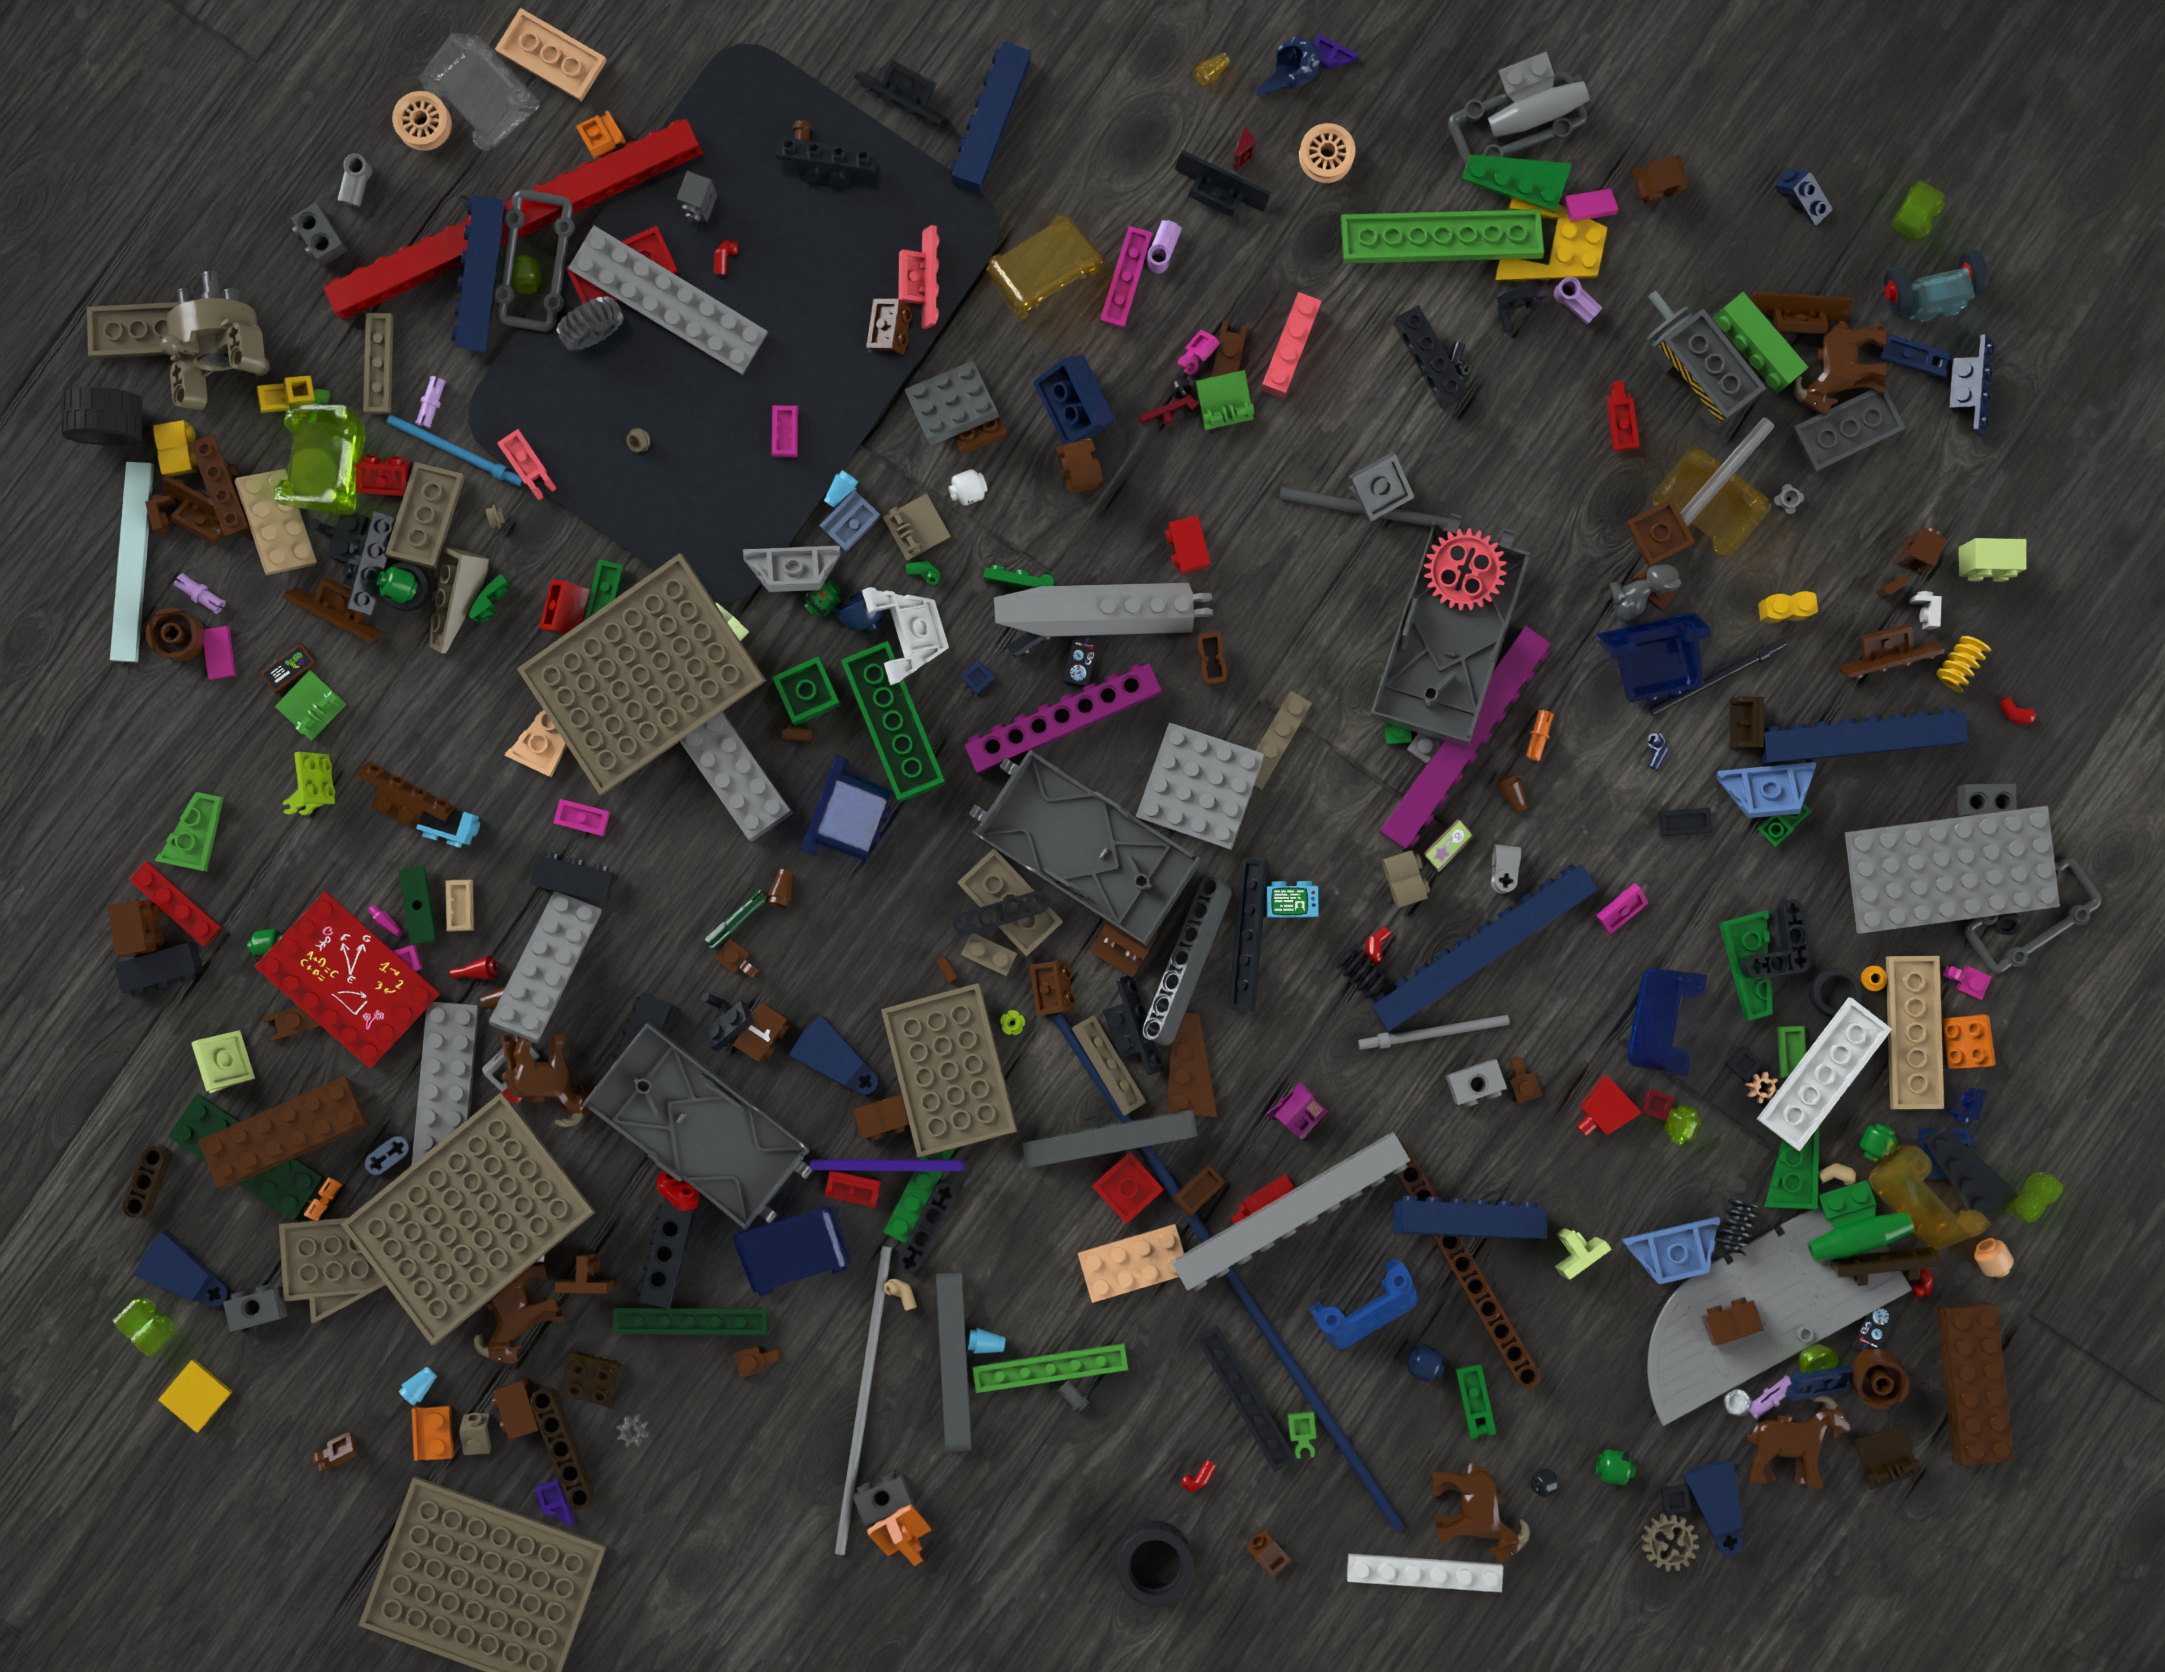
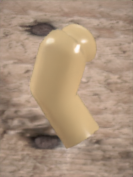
M1834 1163L1818 1171V1179L1823 1184L1833 1178L1842 1180L1846 1186L1855 1184L1856 1173L1850 1167Z
M890 1279L884 1284V1291L887 1295L892 1294L901 1298L905 1311L917 1307L912 1289L908 1283L898 1279Z

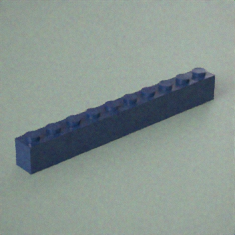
M1573 864L1568 865L1560 871L1561 877L1555 881L1552 877L1539 885L1540 891L1534 895L1529 892L1518 899L1520 902L1518 906L1513 909L1508 906L1497 914L1499 918L1493 923L1487 920L1476 928L1479 931L1472 937L1467 934L1457 940L1456 944L1458 946L1451 951L1448 948L1435 955L1437 959L1430 965L1425 962L1414 970L1416 975L1410 979H1407L1405 976L1393 984L1395 989L1388 994L1384 990L1373 997L1374 1003L1369 1007L1386 1031L1392 1030L1599 890L1583 865L1580 864L1575 867Z

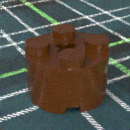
M1681 154L1676 157L1672 155L1647 163V168L1643 170L1640 167L1632 170L1639 198L1641 201L1643 200L1644 205L1657 202L1664 194L1671 198L1682 194V191L1688 189L1687 185H1689Z
M1090 437L1055 448L1057 458L1062 465V469H1060L1064 484L1066 483L1069 495L1103 486L1099 461L1093 452L1095 448Z
M165 608L158 611L151 622L148 623L146 639L152 650L160 656L177 662H185L203 653L205 627L198 617L184 610Z
M1883 1349L1862 1350L1851 1366L1854 1369L1852 1383L1860 1398L1866 1405L1875 1409L1891 1408V1405L1902 1402L1908 1394L1910 1385L1907 1374L1899 1359L1893 1353Z

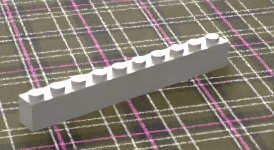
M1391 1132L1172 1260V1265L1187 1291L1192 1288L1194 1291H1197L1207 1285L1206 1280L1215 1275L1216 1278H1219L1230 1271L1229 1266L1236 1262L1241 1265L1252 1258L1251 1254L1259 1249L1261 1252L1268 1250L1274 1245L1273 1241L1281 1236L1283 1239L1290 1237L1297 1232L1295 1228L1304 1223L1305 1226L1314 1223L1319 1219L1318 1214L1325 1210L1327 1213L1338 1209L1341 1206L1339 1202L1342 1200L1357 1198L1363 1193L1361 1189L1371 1185L1375 1187L1385 1181L1384 1176L1393 1171L1394 1174L1403 1171L1408 1167L1406 1163L1410 1159L1396 1135Z

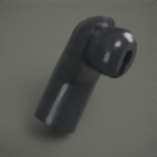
M1454 341L1449 359L1460 378H1464L1470 374L1469 365L1466 366L1461 358L1466 345L1462 342Z

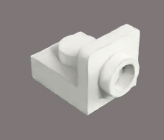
M1921 591L1909 598V604L1923 605L1920 610L1919 619L1920 622H1923L1922 629L1934 630L1940 627L1942 596H1933V592Z

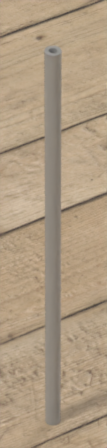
M882 1246L835 1549V1554L845 1555L853 1496L885 1298L884 1284L887 1282L892 1247Z

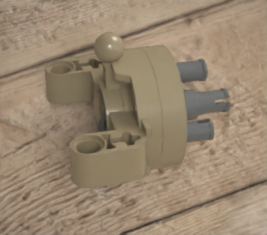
M209 271L201 274L204 291L201 295L202 299L194 300V291L192 289L182 288L177 290L179 305L168 313V335L164 336L160 341L162 351L168 355H173L171 360L175 361L170 371L173 403L176 406L197 411L203 410L206 406V377L214 371L234 368L262 376L270 370L269 361L265 358L263 336L262 331L257 325L256 312L249 305L239 302L238 289L228 288L220 293L219 276L214 271H211V281Z

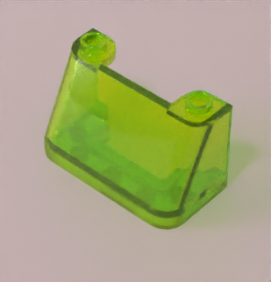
M289 404L288 413L284 419L286 428L294 435L288 480H281L275 486V501L284 506L338 515L353 514L357 495L355 463L362 458L365 437L363 421L347 406Z

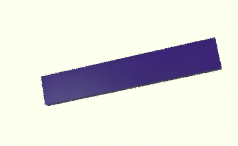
M813 1159L810 1161V1168L812 1170L964 1171L966 1170V1161Z

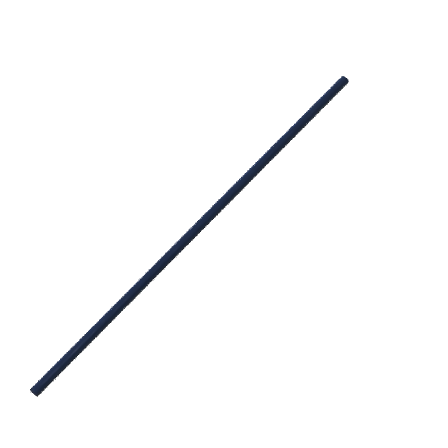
M1063 1012L1054 1017L1052 1020L1120 1122L1134 1120L1130 1113L1124 1116ZM1152 1145L1139 1147L1138 1149L1172 1198L1181 1190ZM1176 1204L1201 1243L1213 1237L1196 1212L1188 1218ZM1229 1266L1230 1271L1223 1276L1394 1532L1404 1527V1522L1233 1266Z

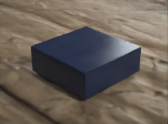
M979 660L960 676L977 696L996 679Z

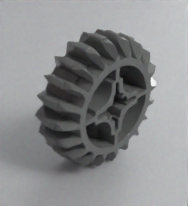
M608 296L598 297L576 307L572 312H568V315L563 317L557 325L556 331L561 342L568 350H583L612 335V332L616 331L618 326L622 324L624 317L621 308L613 298Z

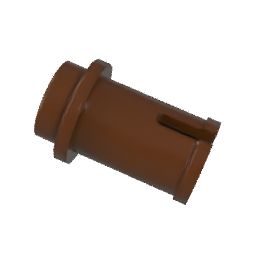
M806 120L795 121L793 126L795 139L810 141V132L812 131L810 122Z
M791 724L783 726L782 741H786L787 744L790 741L812 744L813 727H794Z

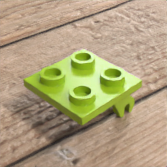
M295 752L298 790L283 802V805H290V809L283 812L292 815L297 812L298 808L306 806V809L299 811L301 815H310L315 808L325 804H335V789L332 781L330 755Z

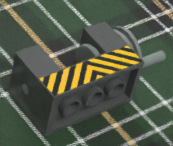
M1657 291L1648 296L1666 319L1664 323L1646 338L1648 342L1651 340L1655 341L1652 344V347L1655 349L1651 355L1665 373L1674 367L1680 372L1705 404L1697 413L1713 432L1751 403L1766 387L1704 309L1695 315L1691 313L1687 316L1686 312L1689 308L1686 306L1674 314Z

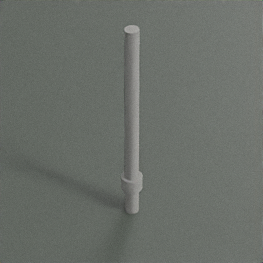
M1508 1015L1390 1035L1386 1032L1377 1034V1037L1358 1040L1360 1050L1374 1047L1383 1049L1391 1047L1392 1044L1509 1025L1510 1021Z

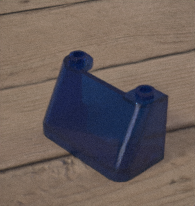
M1651 968L1643 973L1627 1048V1059L1632 1066L1670 1075L1688 1077L1690 1067L1688 1053L1685 1050L1672 1046L1682 997H1699L1704 992L1708 975L1661 968Z
M835 1203L823 1206L815 1211L811 1210L732 1235L753 1293L758 1292L759 1296L774 1292L773 1287L831 1270L832 1274L847 1270L846 1265L852 1262Z

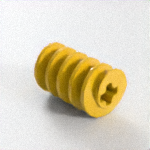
M1962 636L1959 639L1960 644L1954 646V652H1951L1948 655V660L1943 662V669L1937 671L1940 681L1958 693L1963 692L1959 684H1969L1965 675L1969 677H1974L1975 675L1970 668H1980L1976 659L1985 661L1986 657L1981 652H1991L1987 644L1969 636Z

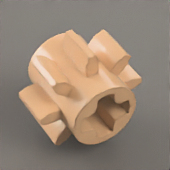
M1763 1072L1761 1078L1754 1074L1752 1076L1754 1080L1751 1083L1745 1084L1750 1087L1751 1091L1747 1096H1757V1103L1762 1104L1764 1098L1770 1101L1773 1098L1774 1092L1777 1093L1778 1089H1775L1774 1084L1777 1082V1079H1768V1072ZM1760 1083L1766 1084L1764 1087L1765 1092H1759L1761 1088Z

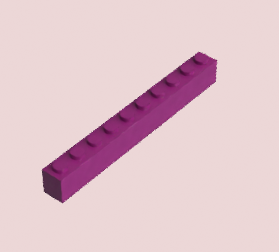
M1527 626L1520 631L1494 668L1469 748L1443 741L1378 832L1402 850L1406 849L1407 846L1410 848L1414 846L1420 837L1417 832L1421 826L1427 827L1435 816L1431 813L1436 805L1441 807L1449 796L1446 791L1451 784L1454 787L1458 784L1464 775L1460 771L1465 764L1470 766L1478 755L1475 750L1479 744L1484 746L1492 735L1489 730L1493 724L1499 725L1507 713L1503 710L1508 703L1513 705L1521 694L1518 689L1523 682L1527 685L1536 672L1532 669L1537 662L1542 664L1550 652L1546 649L1551 643Z

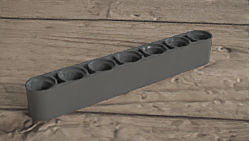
M1213 876L1205 877L1198 887L1143 1026L1145 1038L1162 1046L1170 1045L1175 1039L1231 898V887Z
M1185 1110L1026 1140L1021 1143L1026 1168L1192 1138L1198 1136L1194 1111Z
M962 1272L936 1274L946 1452L972 1451Z

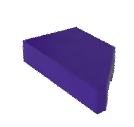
M1320 34L1317 35L1314 41L1319 50L1320 65L1327 69L1355 62L1358 59L1359 54Z
M559 1478L535 1487L543 1513L551 1517L554 1516L570 1526L575 1524L570 1505L567 1502Z

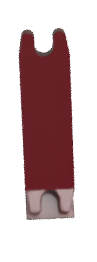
M1188 394L1183 399L1140 415V423L1144 424L1161 417L1164 425L1174 422L1172 412L1186 407L1192 413L1199 406V401L1196 402Z

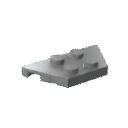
M840 546L743 550L744 561L768 592L820 590L840 557Z

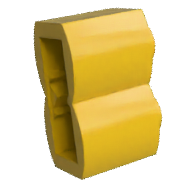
M184 420L154 425V437L162 475L173 477L196 473L198 464L190 446V443L196 440L193 426H189V423Z
M1807 591L1798 592L1792 596L1775 594L1758 603L1760 621L1764 623H1777L1784 619L1800 621L1818 612L1816 594Z

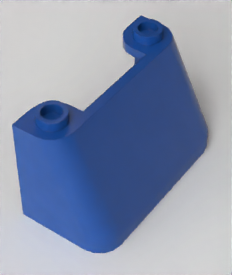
M1394 1258L1385 1263L1387 1275L1381 1283L1386 1293L1345 1317L1337 1307L1325 1308L1319 1302L1308 1308L1331 1347L1344 1349L1416 1306L1418 1295L1403 1262Z

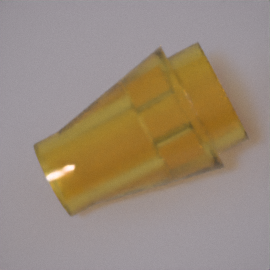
M1221 52L1215 57L1196 64V68L1193 69L1196 81L1201 86L1211 85L1225 68L1230 65V60L1225 53Z

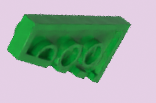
M1470 155L1461 181L1555 213L1572 164Z
M1769 910L1719 923L1745 1021L1773 1014L1772 985L1769 977L1751 979L1745 977L1741 972V962L1745 957L1768 953L1770 933L1767 932V919H1769ZM1762 963L1751 965L1752 970L1763 968Z
M1819 1126L1800 1151L1782 1139L1764 1207L1818 1209Z

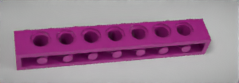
M1142 662L1135 664L1129 668L1130 672L1124 675H1120L1119 672L1106 678V683L1099 686L1097 683H1092L1084 687V692L1076 696L1074 693L1067 694L1061 697V702L1051 706V703H1047L1037 708L1038 713L1028 716V713L1022 714L1014 718L1015 723L1005 726L1002 723L991 728L992 733L982 736L980 733L968 738L969 743L965 744V748L977 775L1001 765L1005 758L1008 760L1017 758L1028 753L1029 750L1033 751L1161 694V688L1150 664L1143 665ZM1129 680L1135 681L1138 684L1137 691L1133 693L1127 692L1124 689L1125 682ZM1106 690L1112 691L1115 694V700L1111 703H1106L1101 699V694ZM1081 701H1089L1092 704V710L1088 713L1080 712L1078 704ZM1066 711L1070 716L1069 720L1065 723L1057 722L1055 720L1056 713ZM1043 721L1046 724V730L1043 733H1035L1032 730L1034 722ZM1013 731H1019L1023 734V740L1018 744H1014L1009 740V735ZM990 741H996L1000 744V750L995 754H990L986 751V745Z

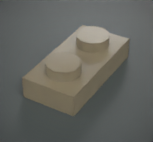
M971 934L961 955L1007 976L1017 953L977 934Z

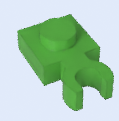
M1314 1412L1288 1414L1290 1440L1298 1441V1444L1295 1446L1297 1459H1301L1300 1451L1302 1448H1308L1310 1457H1314L1315 1450L1312 1444L1309 1443V1439H1317Z

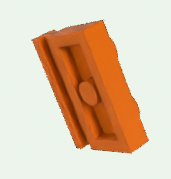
M608 110L605 111L606 115L600 118L597 115L576 125L593 159L615 149V145L620 142L622 144L626 143Z
M451 1405L412 1408L414 1461L454 1457Z

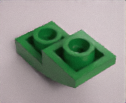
M502 574L497 576L476 599L469 613V617L476 623L479 621L485 622L494 615L493 611L497 609L492 600L494 598L498 600L508 593L507 589L512 585Z
M1803 803L1800 813L1769 816L1757 829L1776 847L1812 811Z

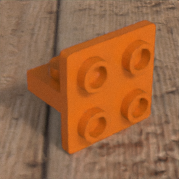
M1978 1014L1942 1019L1949 1069L1995 1066L1989 1015Z
M910 1504L900 1508L895 1514L885 1520L877 1522L867 1530V1533L887 1556L900 1550L916 1566L923 1561L919 1552L922 1550V1546L918 1538L930 1532L931 1527Z

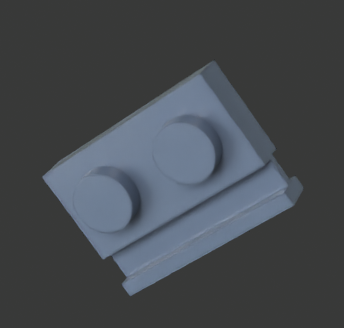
M854 490L821 523L820 527L847 552L873 526L881 515Z

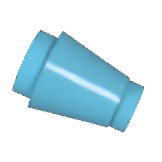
M842 470L840 474H836L824 501L836 509L838 505L857 489L855 486L858 481Z
M979 1328L969 1330L967 1350L972 1351V1353L1004 1351L1005 1337Z
M426 1366L403 1383L399 1393L412 1405L417 1401L421 1402L438 1376Z

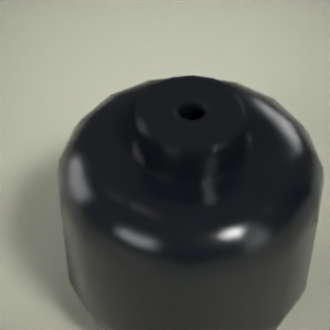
M1544 1469L1534 1473L1532 1476L1533 1483H1531V1488L1535 1493L1538 1492L1541 1497H1547L1558 1490L1559 1481L1553 1471Z

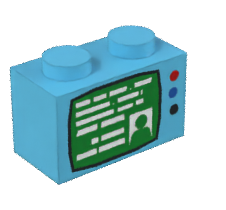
M1285 881L1271 882V886L1266 887V918L1319 916L1318 886H1312V881H1298L1297 886H1287Z

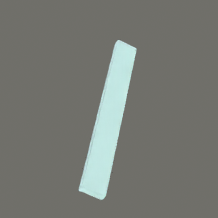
M126 462L110 653L111 661L138 663L150 523L145 501L152 499L154 465L152 463Z

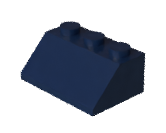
M1084 354L1064 358L1033 381L1063 445L1094 436L1116 421Z

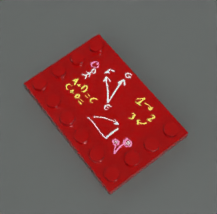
M324 891L254 966L370 1069L441 994L439 990L415 971L412 966L327 891Z

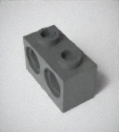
M316 202L291 217L295 224L292 230L300 241L304 239L308 245L305 251L313 262L317 260L322 266H325L349 251L324 210ZM316 221L315 226L307 230L308 223ZM323 242H329L325 250H319Z
M1965 784L1957 786L1958 817L2016 810V784ZM1997 796L2003 799L2004 805L2002 809L1996 805ZM1972 797L1978 800L1979 805L1977 809H1974L1970 804Z

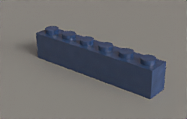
M1003 41L1001 48H996L994 52L992 72L987 71L983 83L986 86L984 93L978 94L975 103L977 111L975 116L971 115L968 120L966 129L969 132L966 138L962 137L958 147V152H960L958 160H953L949 174L952 175L953 185L978 194L982 192L1031 63L1030 50Z
M474 195L473 199L468 201L467 214L471 215L470 225H466L464 231V240H468L467 251L463 250L461 255V265L465 266L464 276L460 275L458 279V290L462 291L461 300L456 301L454 315L458 316L457 326H453L451 341H455V347L480 352L488 351L494 305L493 292L497 282L507 200Z
M1403 1196L1402 1201L1393 1202V1234L1542 1240L1547 1239V1208L1537 1207L1535 1202H1523L1522 1206H1514L1513 1201H1498V1205H1490V1200H1474V1204H1467L1466 1199L1459 1198L1450 1199V1203L1442 1202L1440 1197H1428L1427 1201H1418L1417 1196Z

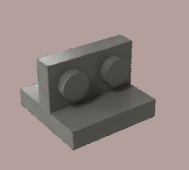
M1393 452L1349 476L1352 486L1348 487L1349 491L1361 503L1367 519L1370 521L1415 498L1399 460Z

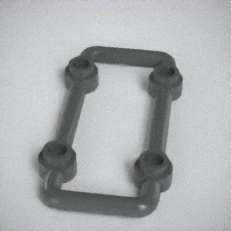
M1562 71L1554 74L1553 85L1559 82H1563L1564 85L1574 83L1573 78L1567 72ZM1506 93L1483 102L1472 99L1466 103L1463 110L1455 112L1450 116L1448 126L1465 165L1471 153L1458 122L1465 119L1476 122L1481 119L1485 111L1511 102L1512 100ZM1582 104L1574 109L1577 114L1576 118L1571 120L1564 117L1558 118L1554 121L1551 128L1503 147L1495 144L1489 145L1480 156L1504 157L1553 137L1558 140H1564L1573 129L1585 124L1587 121L1586 109Z
M526 189L518 190L513 195L511 209H508L504 215V221L508 226L501 283L495 287L493 292L494 298L498 302L497 318L502 324L541 332H549L556 326L558 313L565 307L564 298L561 296L568 239L574 235L576 230L575 223L571 220L573 205L567 197ZM523 199L563 207L562 216L554 225V229L559 237L551 293L547 294L544 298V307L548 310L546 322L507 315L508 304L515 298V292L510 285L518 229L523 227L526 221L525 215L521 211Z
M2065 857L2055 863L2057 881L2061 877V871L2069 867L2091 898V901L2084 906L2075 905L2070 907L2065 919L2022 948H2009L2005 953V959L1998 964L1975 933V929L1981 925L1996 923L1999 915L1973 918L1965 925L1964 934L1991 972L2000 974L2010 967L2024 966L2027 963L2029 954L2072 925H2084L2089 921L2090 913L2101 905L2102 897L2076 859Z

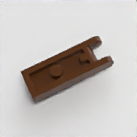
M1223 320L1219 339L1220 344L1217 348L1212 377L1238 372L1248 325H1242L1241 334L1226 331L1228 321Z
M299 1006L263 1017L264 1022L274 1020L278 1033L269 1036V1042L321 1027L319 1023Z

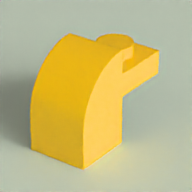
M311 376L288 377L284 379L283 384L257 386L261 413L285 411L286 413L298 412L310 408L315 401Z

